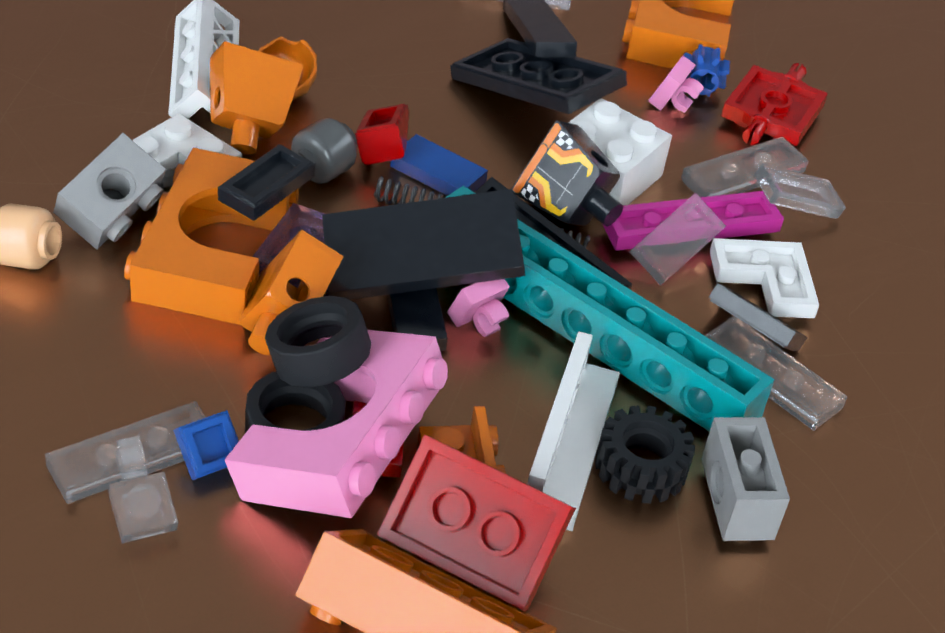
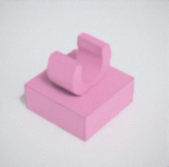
M682 56L648 102L661 111L671 98L672 104L677 110L686 112L693 101L684 92L696 99L704 89L703 85L696 79L687 78L696 65L685 56Z
M505 279L471 284L461 289L447 313L456 327L473 320L477 331L483 337L489 336L501 329L499 323L509 317L506 307L500 301L510 286Z

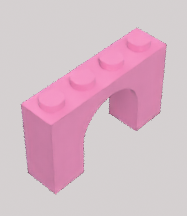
M367 330L371 341L368 358L359 369L347 377L334 382L339 386L346 401L354 402L356 400L368 403L361 411L344 422L328 428L311 431L252 424L225 458V463L241 501L352 518L365 498L371 494L374 485L391 460L397 456L400 447L415 425L420 422L436 394L446 383L448 368L446 361L442 358L436 336ZM332 336L320 338L317 343L328 340Z

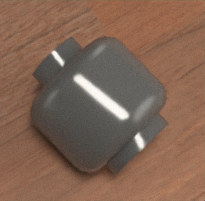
M325 118L299 131L293 138L291 151L315 163V176L310 180L320 184L333 180L348 171L355 164L358 144L355 134L350 127L337 120Z

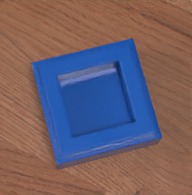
M228 410L173 430L192 481L227 468L225 458L239 442Z

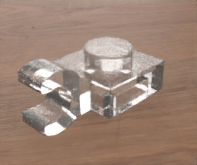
M139 436L117 440L118 451L115 452L123 481L109 484L108 494L121 543L177 530L178 519L165 472L147 474L144 451Z

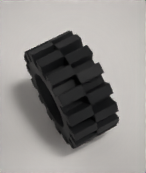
M639 405L630 406L628 415L623 409L615 412L614 419L609 416L606 420L596 453L595 465L596 469H600L599 477L602 482L611 480L609 489L615 494L622 488L626 490L624 498L633 501L634 495L639 494L642 495V503H651L653 495L657 496L659 502L668 500L670 493L674 496L677 495L682 485H685L695 453V445H692L694 437L691 432L684 433L686 424L681 419L674 424L671 423L673 414L666 410L661 417L655 415L657 407L647 406L646 413H641ZM628 449H647L657 454L661 459H643L634 455Z

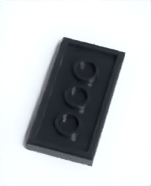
M510 38L450 65L452 79L566 114H571L627 85V75L623 69L573 56V58H537L527 43Z
M512 189L322 214L324 244L343 255L342 261L328 286L329 296L345 297L352 300L525 276Z

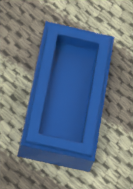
M417 134L407 141L403 158L390 161V166L447 196L462 186L467 187L473 192L477 191L486 182L488 174L487 169Z

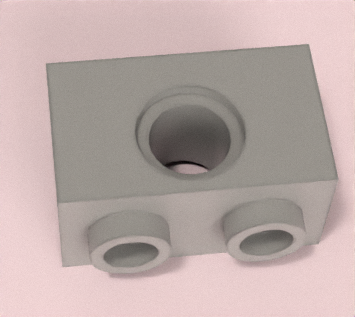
M122 133L58 193L53 213L97 250L108 238L116 242L122 237L133 222L130 217L140 207L147 211L158 201L164 192L160 185L166 169L127 135ZM103 190H117L124 198L111 199L104 194Z
M716 417L713 419L701 461L722 540H775L790 497L765 417Z

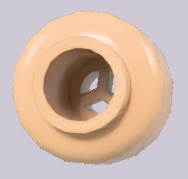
M12 203L0 207L1 265L38 270L47 265L50 260L56 258L62 244V230L59 223L55 222V218L49 210Z

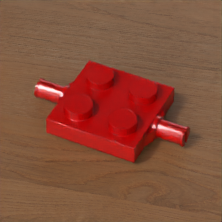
M794 63L786 74L772 72L753 65L726 100L721 117L732 120L739 126L747 128L742 134L745 143L748 144L751 139L750 145H756L762 135L767 134L779 142L795 146L799 144L824 107L828 93L813 88L801 81L807 74L806 67L803 64L798 69L799 63Z

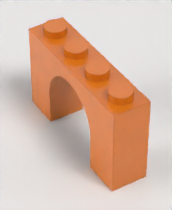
M632 0L622 40L624 43H629L626 59L673 69L684 53L692 55L699 45H703V47L713 49L720 48V58L724 60L731 25L688 16L672 8L686 7L730 16L734 0Z
M193 147L185 163L177 165L170 191L162 193L155 219L146 222L142 232L141 244L137 252L131 251L127 257L124 277L126 280H130L131 301L241 325L240 318L259 278V258L210 248L195 242L188 235L205 225L222 222L238 223L286 233L298 206L299 188L253 221L218 201V187L252 164L254 160Z

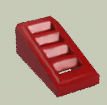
M404 103L372 109L366 112L355 133L363 164L369 165L403 158L407 146L408 105Z

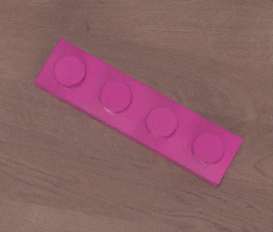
M767 190L624 205L619 218L610 226L603 225L615 251L713 240V238L723 239L780 232L784 218Z

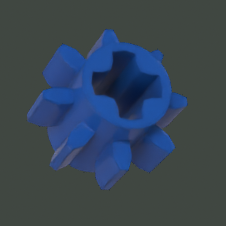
M699 45L692 55L690 53H684L683 55L696 65L687 78L696 79L703 85L704 89L700 95L710 97L711 93L718 87L726 88V75L730 74V60H721L720 48L713 49Z

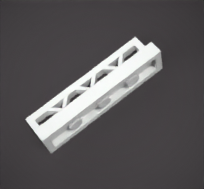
M193 0L176 16L168 114L170 117L179 113L189 119L201 107L211 113L210 58L224 41L239 45V20L214 0Z
M578 331L527 483L576 508L566 529L568 531H573L597 453L602 429L607 420L620 372L587 363L593 335Z

